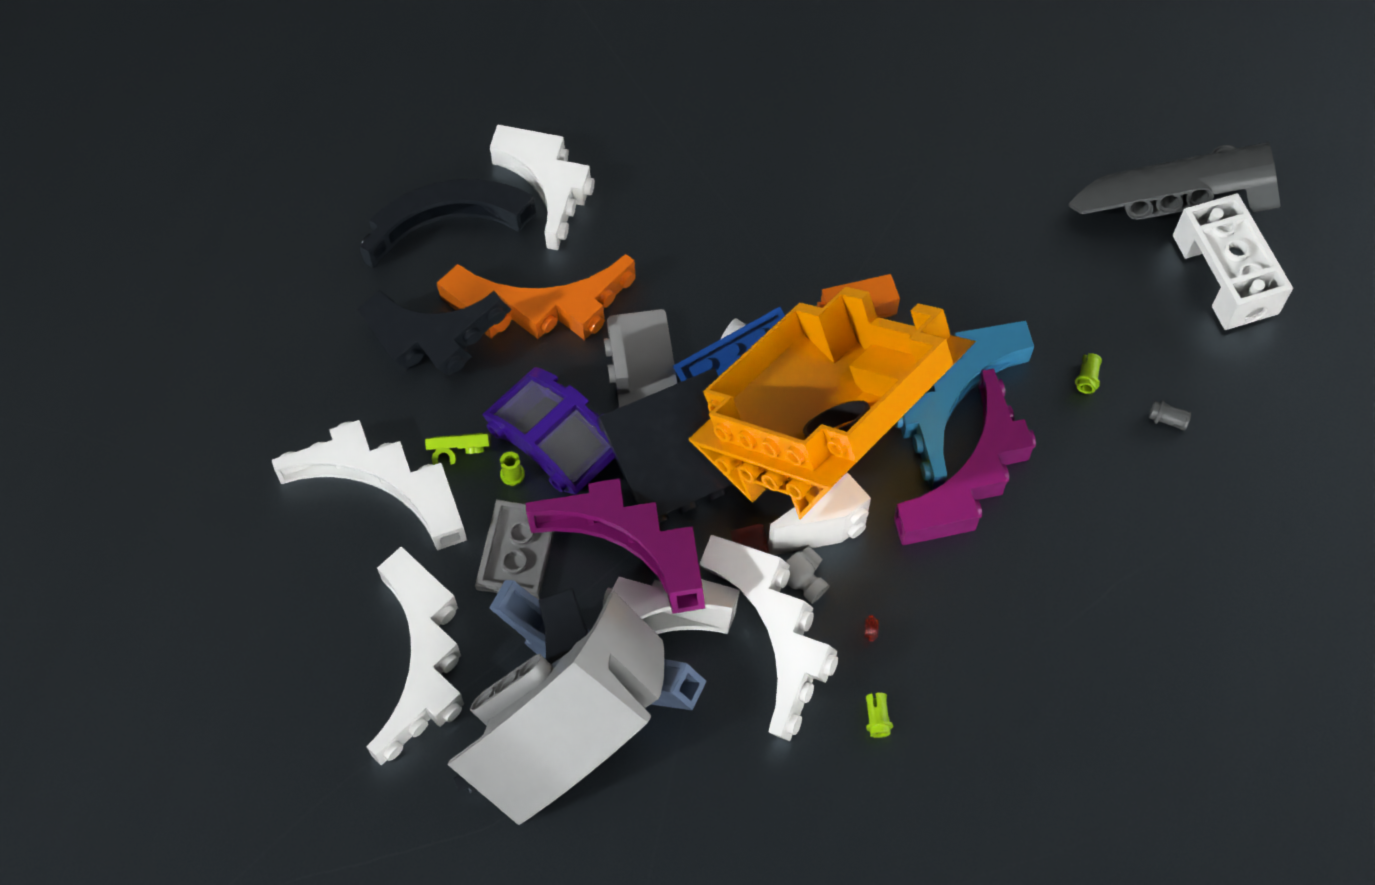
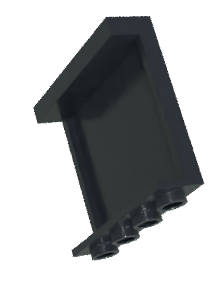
M715 368L601 415L596 420L600 431L605 432L636 505L656 502L659 523L669 519L667 513L679 509L680 514L698 507L696 500L707 496L708 500L712 501L725 495L724 488L733 485L688 440L710 419L708 402L703 391L719 377Z

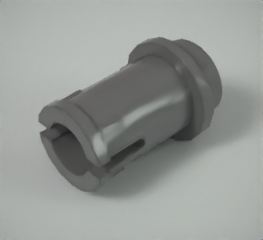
M1161 400L1160 402L1154 401L1148 418L1153 419V423L1162 422L1185 431L1191 418V412L1165 404L1164 400Z

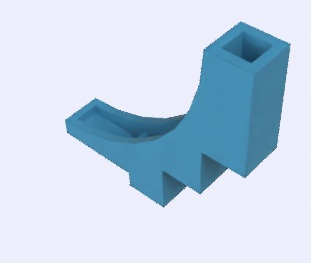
M1026 321L956 332L955 336L976 342L895 424L896 428H901L903 439L913 437L914 450L916 453L921 454L923 461L920 463L922 478L924 481L928 480L931 491L943 485L947 478L943 455L945 426L958 403L979 383L982 371L994 368L995 373L1007 367L1030 361L1034 343Z

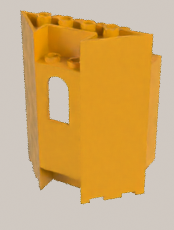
M850 287L843 288L823 308L799 302L703 391L708 402L710 419L688 440L752 503L766 489L790 495L798 517L801 520L976 341L951 335L944 310L941 308L918 303L910 310L915 326L877 317L870 293ZM850 401H865L868 403L870 409L847 432L838 428L851 421L834 428L821 424L805 438L803 433L804 426L825 410Z

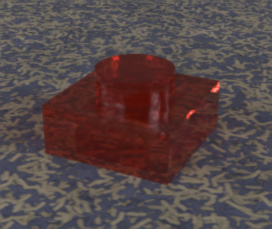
M761 523L730 531L732 542L770 554L765 527Z

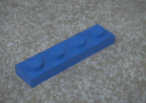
M781 306L673 365L681 382L715 368L718 376L725 372L785 316Z

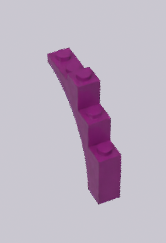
M994 368L983 370L978 383L983 406V428L980 440L971 457L954 476L940 487L921 497L896 505L894 521L902 546L975 531L979 518H982V508L979 500L1003 495L1005 486L1009 482V472L1006 465L1030 459L1032 450L1036 447L1034 432L1032 429L1028 430L1025 419L1014 421L1013 409L1011 405L1006 404L1004 398V383L1002 379L997 378Z
M620 479L588 483L589 493L525 503L531 533L574 532L613 542L626 548L643 560L657 575L667 593L672 614L706 609L693 526L660 531L656 502L625 507Z

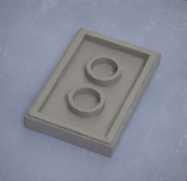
M496 499L475 583L476 590L498 593L505 580H514L537 599L540 598L555 531L531 533L526 514V504Z

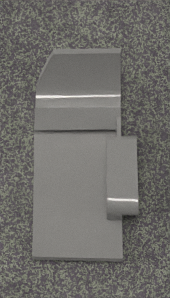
M613 591L609 594L591 631L584 638L576 642L567 654L552 664L541 654H536L484 690L474 700L470 711L487 726L482 737L450 759L447 765L518 825L522 824L581 781L648 723L651 715L645 708L659 699L663 686V640Z

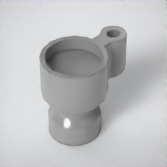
M807 546L802 552H796L786 561L790 565L788 569L790 576L787 585L794 590L802 589L803 596L813 604L827 591L830 585L821 577L814 575L823 559L810 546Z

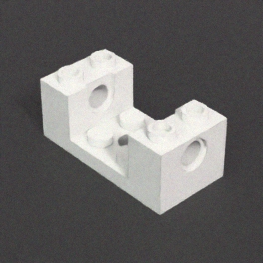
M1236 193L1185 208L1173 233V237L1185 259L1203 254L1221 288L1212 304V308L1224 330L1278 315L1290 296L1293 287L1239 194ZM1229 248L1239 249L1244 255H1234Z

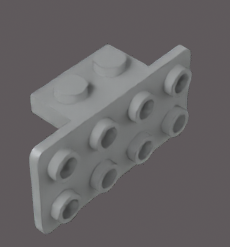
M664 310L611 315L607 318L609 338L604 339L606 357L612 356L613 364L607 365L610 383L616 382L619 408L677 384L667 316Z

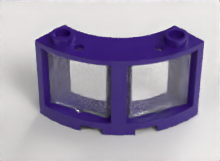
M534 367L482 415L488 422L486 426L490 433L498 439L502 438L509 441L531 457L550 476L549 481L556 490L576 495L615 458V455L605 432L600 431L596 421L599 415L586 406L589 400L571 385L566 388L562 384L556 383L558 381L556 375L544 369Z

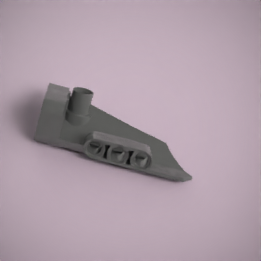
M1269 141L1239 148L1233 145H1221L1210 154L1107 174L1087 185L1069 203V207L1080 214L1125 206L1127 215L1137 220L1182 212L1185 208L1212 201L1214 194L1245 189L1249 210L1252 209L1253 213L1281 208L1276 170Z

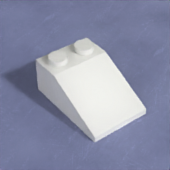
M847 472L801 520L794 507L770 524L768 552L771 555L804 550L807 546L816 548L842 543L848 537L856 538L866 528L871 497Z

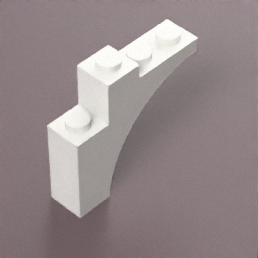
M497 125L490 145L492 163L517 173L538 192L548 213L545 228L546 246L548 249L558 250L561 239L566 240L568 235V217H573L576 204L584 206L587 195H592L595 180L591 178L590 166L567 162L569 150L565 149L564 137Z
M618 577L613 589L607 588L603 599V607L609 594L615 591L656 634L678 630H706L728 634L735 617L740 590L701 579L706 609L672 614L667 593L660 581L654 580L651 586Z

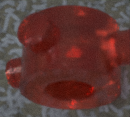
M869 615L868 618H865L864 638L874 641L875 638H878L879 619Z

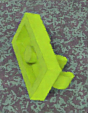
M490 432L428 437L425 439L426 450L436 449L432 455L433 465L439 463V455L441 453L449 455L450 465L456 463L457 456L451 448H465L466 454L484 452V447L491 445Z

